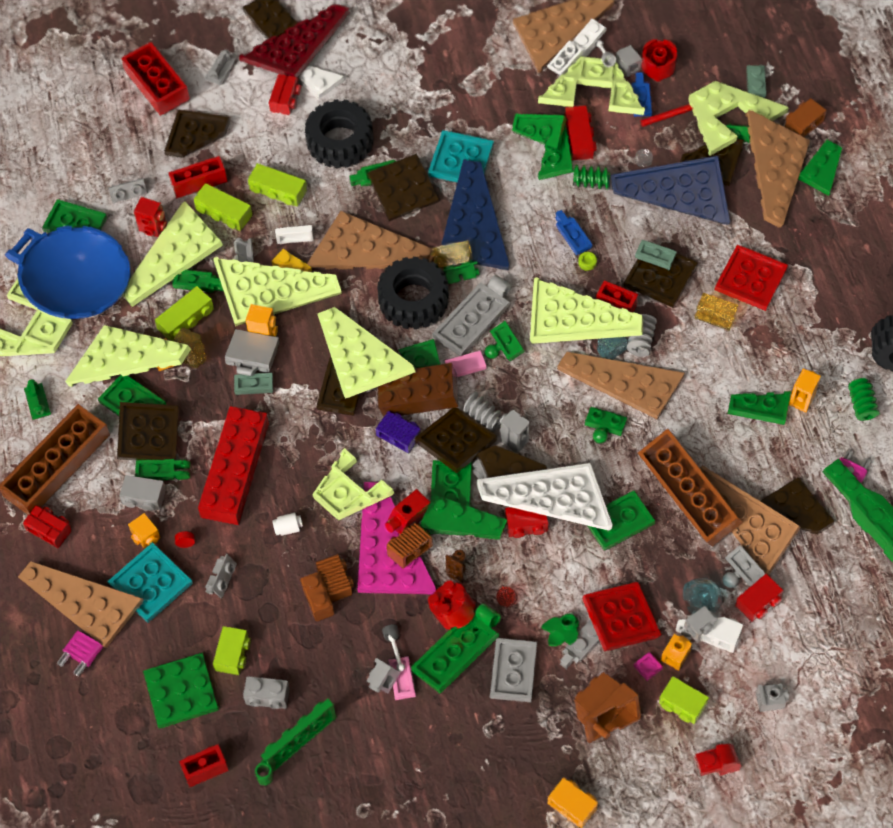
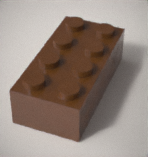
M447 363L415 368V373L378 386V407L383 417L388 411L404 416L459 407L457 373L453 364Z

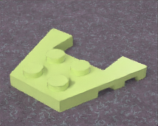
M344 448L340 453L341 457L333 463L332 470L328 476L323 478L312 495L335 518L341 520L392 496L394 491L383 480H380L369 491L365 492L344 473L357 463V460Z

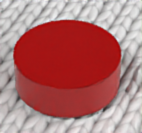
M182 531L175 535V545L177 547L189 548L195 544V536L191 532Z

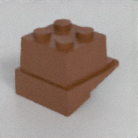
M604 672L594 677L585 690H581L575 697L577 718L584 724L588 743L601 737L608 739L611 732L615 729L622 730L641 718L638 694L625 683L619 684Z

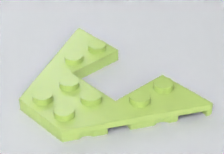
M580 56L576 63L572 64L568 71L555 80V84L550 85L548 91L538 98V103L573 107L577 84L611 88L609 111L644 115L645 110L640 105L637 95L633 93L630 83L624 79V74L618 68L617 62L612 67H606L600 58Z
M717 81L689 95V103L693 108L694 116L698 120V127L700 133L704 136L703 141L706 142L709 156L737 140V135L717 119L719 116L739 107L745 113L750 109L774 121L788 112L787 106Z
M17 278L7 294L8 299L37 311L21 337L0 329V356L55 353L72 326V320L46 314L33 306L22 293Z

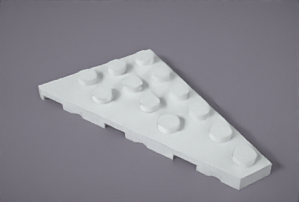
M590 463L484 478L477 481L481 499L484 501L605 530L612 529V522Z

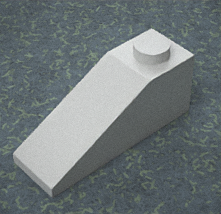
M717 617L718 620L714 622L713 630L706 635L702 634L700 641L733 653L743 624L734 618ZM686 619L678 620L676 631L692 637L684 628Z

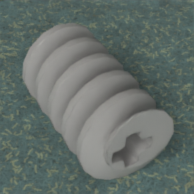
M640 314L643 317V335L629 336L627 350L638 357L649 355L650 352L648 350L651 349L653 341V331L656 328L657 319L648 314Z
M474 392L466 401L463 411L489 431L494 432L501 426V417H499L501 411L497 410L494 413L495 406L492 405L488 408L490 402L485 401L482 403L484 397L481 396L477 399L479 393Z

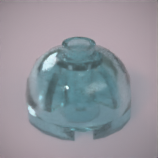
M704 577L696 578L684 585L683 598L684 601H688L690 606L687 608L692 615L704 606L714 613L720 609L722 593L719 586L713 580Z

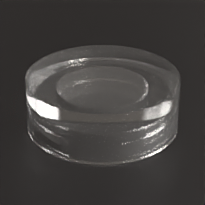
M641 149L636 152L635 163L638 166L648 167L652 164L653 154L651 151Z

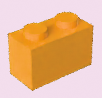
M251 304L246 317L248 332L276 337L278 326L275 324L276 316L273 314V308Z
M803 368L793 387L789 405L807 413L816 395L821 376L817 375L814 371Z
M565 778L559 782L548 797V804L580 828L584 827L596 811L598 804L592 794L582 792L574 781H567Z

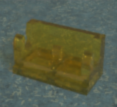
M469 240L433 247L431 251V256L434 257V262L438 265V268L469 262L473 258Z
M703 293L694 319L730 331L737 315L738 305Z

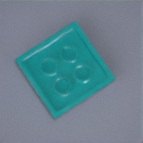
M442 130L428 176L458 182L463 159L481 162L485 174L494 141Z
M153 543L107 581L112 589L144 599L136 612L147 623L193 584L192 580Z

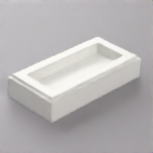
M312 225L275 228L277 244L314 241Z

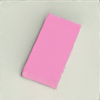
M481 350L445 360V364H453L457 377L486 369V363Z
M409 656L400 658L405 668L403 671H400L401 673L393 685L395 700L415 697ZM390 659L389 665L397 670V660Z

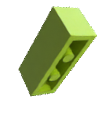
M259 163L256 164L248 178L251 191L266 195L271 199L280 200L287 205L298 207L307 192L306 180Z
M206 183L194 197L195 208L199 213H205L215 221H221L232 229L235 228L241 231L253 216L251 205Z
M196 286L155 319L157 329L169 341L181 338L188 329L196 326L198 321L212 312L214 309L212 299Z

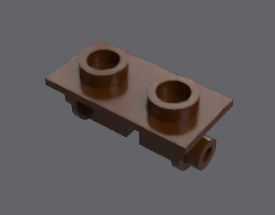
M456 550L451 557L447 554L445 556L446 573L451 579L459 580L463 583V573L466 570L465 552L463 550Z

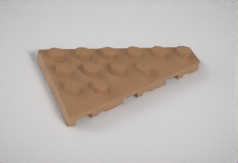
M570 0L514 18L513 25L537 71L541 72L543 67L554 59L569 40L572 42L591 19L596 20L598 17H602L605 11L613 7L614 0Z
M749 109L745 116L748 117L749 122L748 133L750 135L751 150L755 156L756 163L754 167L757 172L758 189L761 190L763 217L765 221L780 228L784 224L810 140Z
M340 211L307 265L311 268L325 267V269H353V267L385 269L388 265L392 266V262L396 260L402 261V258L408 257V259L413 257H419V259L426 258L431 263L437 256V250Z

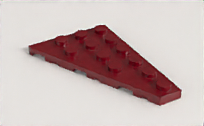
M334 3L327 9L319 11L318 15L310 20L306 18L295 24V26L286 29V33L278 37L273 36L262 44L252 47L253 50L245 55L241 53L239 59L241 62L277 74L298 78L350 14V10L348 7Z

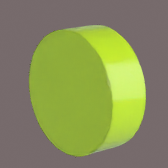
M591 252L582 253L578 259L579 267L585 271L593 270L597 264L595 254Z

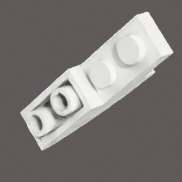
M591 19L572 42L568 41L547 65L548 68L560 76L564 75L580 56L587 57L596 47L595 43L606 32V28Z

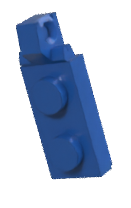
M636 73L635 82H632L631 87L633 88V93L637 95L640 105L645 110L644 115L634 114V117L651 116L649 83L644 82L643 73Z
M562 210L555 212L557 229L577 256L591 249L592 243L574 217L567 218Z

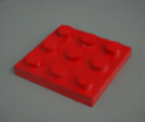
M737 244L714 290L766 311L788 269V265Z
M638 582L585 594L582 597L604 652L657 639L661 635Z

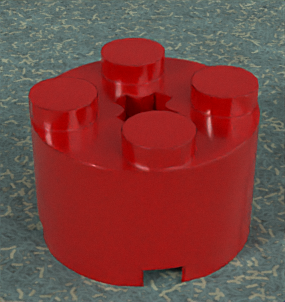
M653 39L647 42L642 52L641 69L648 77L653 78L657 82L670 77L676 69L677 48L672 42L665 39L663 41Z
M448 580L428 597L431 612L446 629H451L452 627L462 628L474 617V607L476 608V604L463 585Z

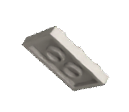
M496 639L490 698L531 702L537 642Z

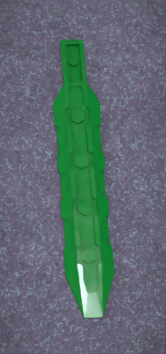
M838 458L823 469V474L848 500L852 518L865 533L870 534L884 550L883 553L893 563L892 505L882 495L865 488Z

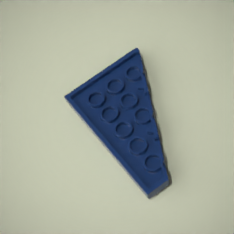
M718 156L610 175L613 194L721 224H730Z
M463 159L439 251V258L460 262L472 260V262L477 261V265L509 271V261L481 162Z

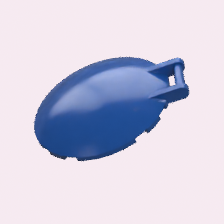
M72 225L56 228L55 231L43 234L27 228L23 233V237L16 245L5 253V256L10 261L19 265L17 273L18 282L26 299L42 312L59 318H86L107 310L122 297L130 279V264L122 246L112 236L92 227L72 228ZM29 240H31L29 245L23 250L21 254H19V251L25 246V244Z

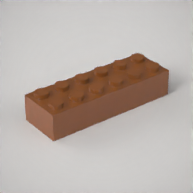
M77 404L0 483V491L3 497L27 515H30L36 505L42 507L110 436L106 423Z
M668 428L638 452V455L709 545L713 547L743 523L742 519L674 433Z

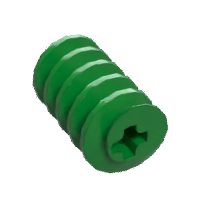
M578 164L575 165L573 185L576 182L577 187H580L581 183H583L584 188H587L590 183L591 188L594 189L595 185L598 184V188L602 189L604 184L606 190L609 189L610 172H608L607 167H604L601 172L600 166H597L594 171L592 165H590L588 170H586L585 165L582 166L581 170H579Z
M859 378L850 382L848 389L857 420L868 421L878 417L880 411L877 410L878 404L875 403L877 399L874 397V390H872L873 384L868 383L866 378Z

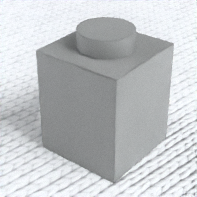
M631 45L616 52V62L626 77L641 70L642 58Z

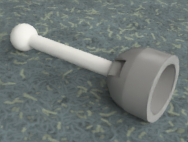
M601 40L597 41V47H600L603 52L601 57L603 65L612 67L616 63L615 55L612 52H606Z

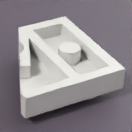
M307 66L298 77V82L318 99L344 81L342 75L312 66Z

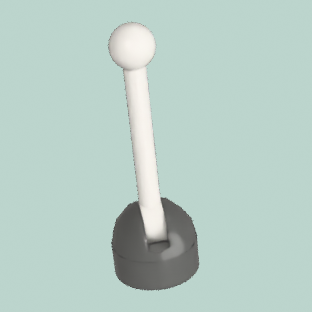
M394 624L385 626L382 629L385 640L392 642L397 660L396 668L398 671H403L405 666L401 663L395 641L399 637L398 626Z

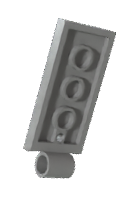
M497 275L491 278L488 287L480 282L432 333L433 338L459 356L464 355L510 306V302L503 297L509 293L511 284Z

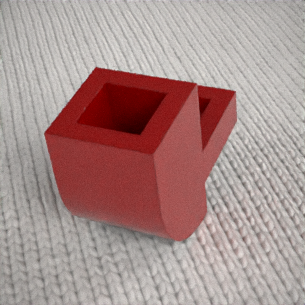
M733 744L716 745L714 749L696 753L694 756L701 776L718 772L719 776L739 771L741 767Z

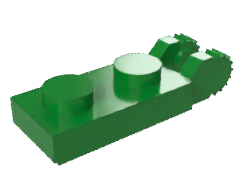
M175 459L137 460L135 477L153 480L189 479L190 473L188 471H175V468L188 469L191 462Z

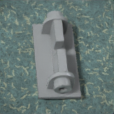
M224 49V51L220 52V55L204 78L205 80L218 85L222 83L236 60L230 57L229 50Z
M143 178L108 187L112 203L146 195L147 191Z
M242 238L235 239L234 248L237 254L235 260L254 263L252 239L250 238L246 242Z
M228 554L217 559L212 571L217 575L210 576L205 586L206 593L213 594L215 592L220 598L223 597L237 565Z

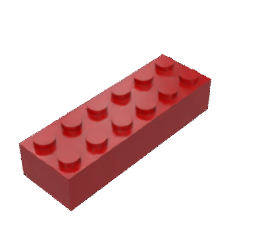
M229 407L198 506L201 518L239 525L269 426L267 413Z

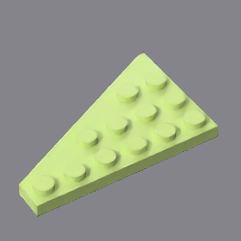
M186 202L180 205L129 279L123 297L132 307L173 280L177 274L180 275L182 271L188 270L223 246L221 240Z
M218 257L213 258L235 326L246 323V317L251 304L273 308V314H277L342 293L337 277L333 274L301 271L300 269L265 266L259 263L219 259Z
M534 278L530 341L532 344L643 335L642 315L629 312L624 308L613 307L610 303L593 299L587 295L583 296L571 289L559 287L554 283L550 282L549 284L541 281L539 278Z
M336 307L317 313L345 399L415 373V369L410 362Z
M104 325L65 382L68 386L73 387L75 383L84 382L88 384L93 381L111 379V376L121 374L122 376H127L132 373L147 372L149 368L153 367L166 368L168 366L181 365L191 351V348L186 344Z

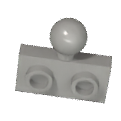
M741 545L725 557L735 569L734 572H728L723 576V583L728 588L737 586L740 577L751 587L765 575L764 571Z

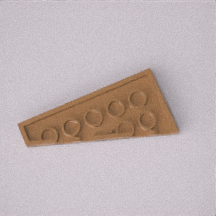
M566 352L557 366V370L657 420L685 375L683 372Z
M702 465L700 468L743 521L742 524L732 531L733 535L756 564L769 576L801 527Z
M31 561L18 576L19 579L105 648L110 645L144 601L142 598Z

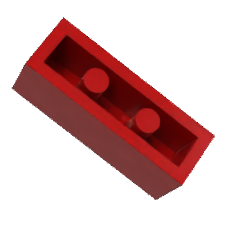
M586 105L565 107L566 127L572 161L593 159L597 146L596 141L592 140L594 128L590 126L591 112H587Z
M220 156L168 172L176 199L200 191L205 183L213 187L227 182L225 168Z

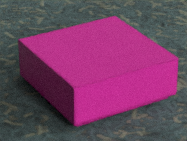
M650 652L634 663V667L646 681L663 669V666Z

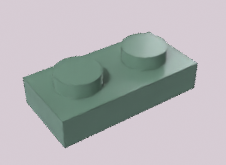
M747 65V92L765 98L764 65Z
M642 240L635 253V258L670 270L677 251Z
M273 374L234 375L235 395L273 393Z

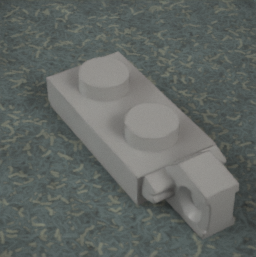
M591 619L578 632L577 640L572 645L568 644L563 650L565 655L560 660V665L565 669L573 662H582L599 643L600 640Z

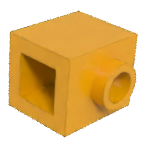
M145 513L128 524L132 533V540L136 545L141 544L144 549L151 543L155 545L160 539L158 529Z
M674 634L662 653L661 661L679 671L691 651L692 643L686 637Z

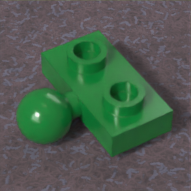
M506 321L490 330L497 344H490L485 348L484 353L487 358H497L499 351L502 350L507 360L511 362L525 352Z
M590 407L584 425L596 429L592 435L593 440L598 444H602L608 438L607 432L618 436L622 435L627 417Z

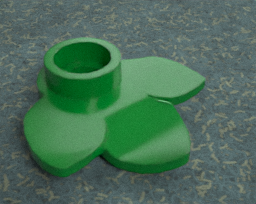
M565 614L561 618L553 617L541 626L543 630L550 633L548 638L549 646H559L564 642L572 645L579 635L577 631L579 620L573 614Z

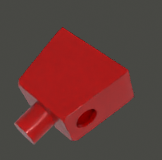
M415 489L393 508L388 521L385 523V528L390 533L396 530L399 534H402L406 527H411L414 523L418 524L421 522L430 501L418 489Z

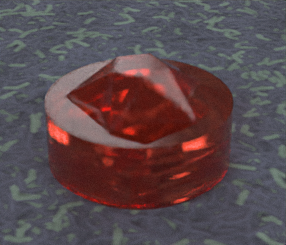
M502 587L497 592L496 600L501 606L509 608L517 602V593L510 587Z

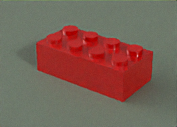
M152 42L121 58L126 74L160 116L190 100L186 84Z

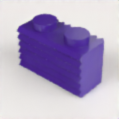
M390 411L386 413L375 428L376 436L408 454L416 445L415 437L421 433L416 423L407 422L400 414H393Z

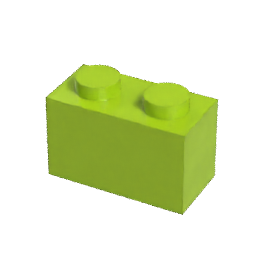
M222 627L213 662L215 671L239 675L240 670L244 669L246 663L244 654L246 650H249L251 643L247 630Z
M672 677L660 695L659 704L666 711H673L678 714L683 721L695 724L707 706L709 697Z

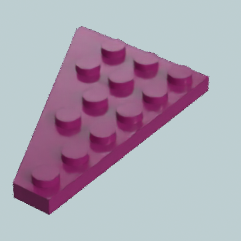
M364 482V491H369L378 482ZM391 497L362 509L358 593L433 594L436 591V587L420 556L402 569L401 566L396 564L387 555L389 540L400 535L396 530L390 533L385 528V523L395 507Z

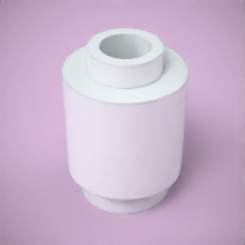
M296 513L278 516L277 519L273 520L276 535L281 534V536L300 532V527H303L301 516H297Z

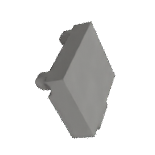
M235 329L225 355L226 364L237 366V374L253 376L257 370L270 372L277 353L279 338Z

